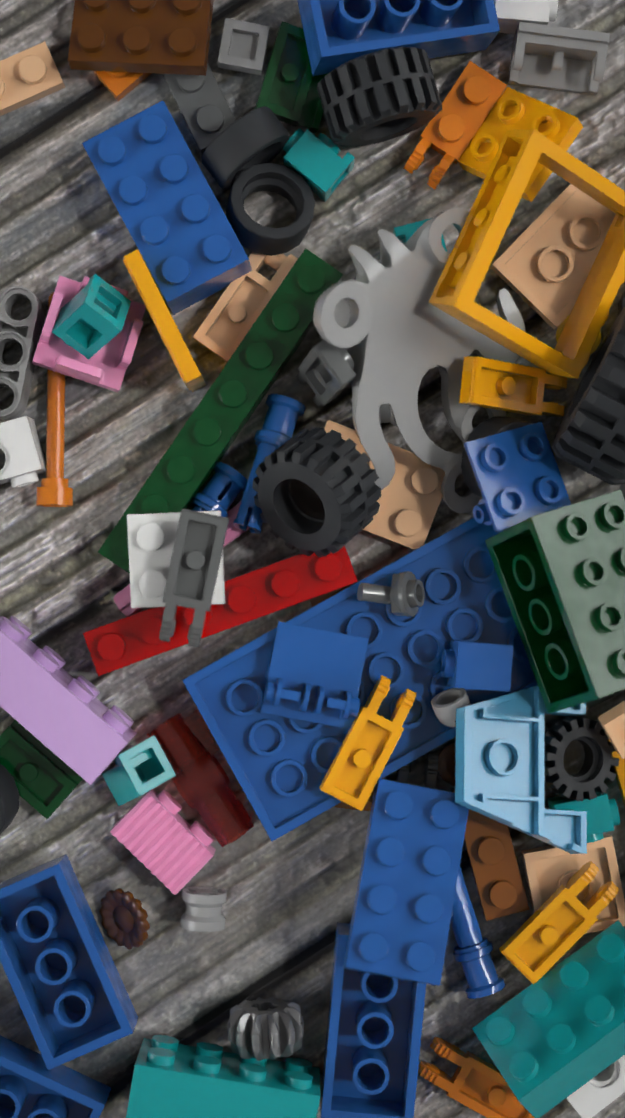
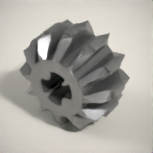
M258 997L253 1001L244 1000L240 1005L230 1009L227 1026L228 1040L231 1044V1051L240 1055V1057L244 1059L256 1058L258 1061L263 1059L275 1060L277 1057H289L293 1052L302 1048L304 1020L303 1016H301L300 1005L286 998L275 999L270 997L268 999H261Z

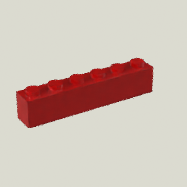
M343 546L334 554L330 552L327 556L318 557L315 553L311 556L298 554L225 581V604L211 605L210 612H206L202 638L358 582L346 547ZM177 606L176 628L170 642L159 640L165 607H153L84 632L83 635L98 676L188 644V631L190 624L193 622L195 609Z

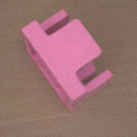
M59 276L31 364L118 393L136 348L144 322L142 318L146 306L131 300L132 302L122 331L88 359L73 347L68 346L62 339L52 333L61 308L88 284L90 278L84 277L82 282H77ZM112 286L125 297H127V290Z

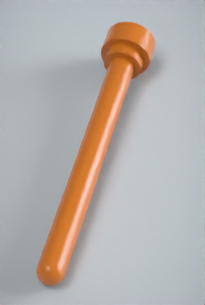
M52 292V293L49 295V298H48V310H49V307H50V304H51V301H52V297H53L54 292ZM47 369L46 478H41V487H37L36 506L72 507L73 488L68 487L69 479L64 478L65 375Z

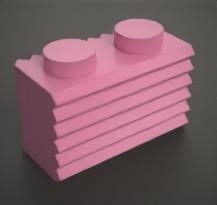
M152 789L142 796L114 825L110 832L165 887L176 895L214 856L216 849L210 844L215 839L199 822L195 821L190 825L178 814L182 807L171 794L165 790L158 794Z

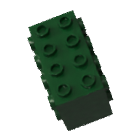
M621 489L532 516L486 539V545L548 714L593 701L625 689V499Z

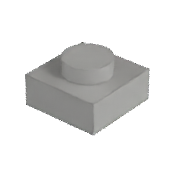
M225 18L217 61L218 68L262 76L270 36V26Z

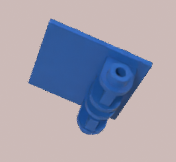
M542 421L464 443L483 497L478 505L473 508V516L478 523H484L488 526L493 525L494 531L497 532L510 528L532 516L571 505Z
M278 621L261 713L350 729L353 725L354 717H357L359 712L360 698H358L369 639Z

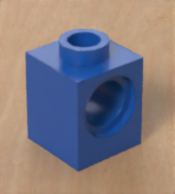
M450 641V650L444 649L442 654L441 675L442 677H448V687L510 692L514 645Z

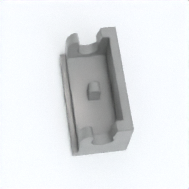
M519 22L513 38L508 84L596 96L599 83L603 81L610 33Z

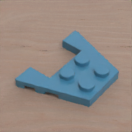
M538 685L457 708L455 803L570 854H587V811L545 809L544 714H548ZM586 703L549 714L583 716L586 715Z

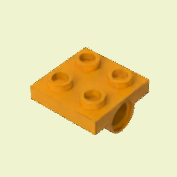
M507 87L457 162L463 170L485 180L507 130L535 129L567 151L583 126L578 117ZM537 162L521 198L532 202L552 171Z

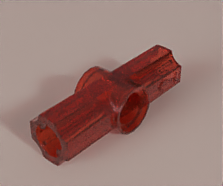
M180 712L148 732L147 736L149 738L155 735L176 774L172 781L177 790L192 809H197L221 847L234 842L254 827L251 816H249L241 801L230 788L231 782L225 770L210 750L206 751Z

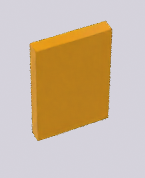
M137 249L123 256V262L183 382L189 391L192 390V392L206 386L139 250Z

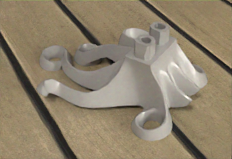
M454 207L438 213L426 221L404 245L393 233L384 229L378 230L381 257L379 262L367 251L356 245H351L348 250L357 272L356 280L337 283L324 291L315 305L313 320L320 336L334 346L345 348L354 362L353 371L356 373V376L351 381L353 422L359 440L377 472L379 479L375 481V485L383 490L390 484L395 474L393 453L383 435L379 420V408L382 404H389L394 421L403 439L414 454L423 462L439 467L445 472L440 492L444 503L451 510L460 514L472 512L474 506L478 505L482 498L473 494L470 488L464 496H459L455 492L454 484L456 477L462 472V454L448 452L436 446L422 427L418 412V391L422 377L430 369L438 366L441 375V400L444 414L455 434L463 443H466L473 431V416L479 409L484 408L488 412V419L492 417H506V411L459 403L464 357L470 356L474 351L478 357L515 363L520 356L428 303L451 252H446L442 246V233L448 225L453 224L458 230V234H460L469 215L466 209ZM505 288L500 289L496 299L500 317L525 331L523 318L512 296Z

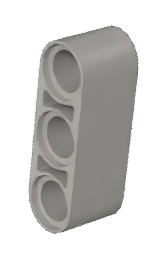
M12 286L0 295V388L11 387L14 392L12 405L5 410H0V419L2 420L16 419L25 412L35 365L31 363L45 319V308L42 301L30 289L23 286ZM21 299L30 300L32 303L30 315L23 320H14L11 316L13 305ZM12 343L21 344L23 348L21 360L14 365H5L3 361L4 349Z

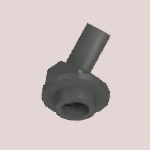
M404 571L392 575L391 586L361 582L357 589V598L360 601L391 604V612L396 616L414 617L419 607H422L424 604L425 591L421 580L416 579L412 572Z

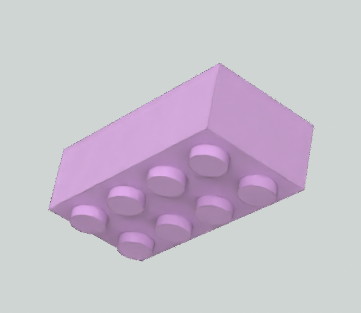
M0 616V707L91 785L137 734L130 728L134 721L119 707L113 705L109 709L96 697L100 694L99 690L86 678L79 675L75 679L62 668L66 664L65 660L53 649L46 645L41 649L28 638L32 632L14 616H11L9 619Z

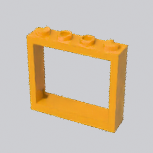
M535 129L507 130L428 303L539 368L545 369L546 372L578 379L582 369L589 361L590 351L599 331L608 319L609 309L615 296L625 281V191ZM537 162L616 214L554 349L474 302Z

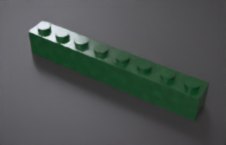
M305 248L107 537L98 553L129 573L127 515L175 513L189 508L192 497L196 492H200L213 473L216 463L222 460L314 325V308L319 297L329 287L342 282L343 274Z

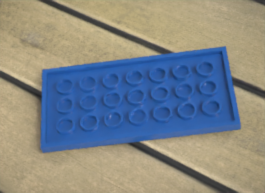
M473 517L285 622L369 639L358 698H360L359 710L361 706L365 707L371 691L382 675L391 679L390 690L385 699H383L376 714L390 720L399 696L407 688L417 694L402 725L405 729L380 775V779L456 737V728L441 723L431 705L432 699L437 694L454 688L448 687V677H442L441 675L442 654L444 649L450 650V641L514 645L510 692L463 688L466 690L470 705L538 685L485 542L486 539L506 529L495 532L493 525L488 526L484 523H478ZM404 571L412 572L416 579L421 580L425 591L424 604L422 607H419L414 617L396 616L391 612V604L360 601L357 598V589L361 582L391 586L392 575ZM277 627L182 679L271 841L276 840L342 802L323 792L319 787L349 729L261 713Z

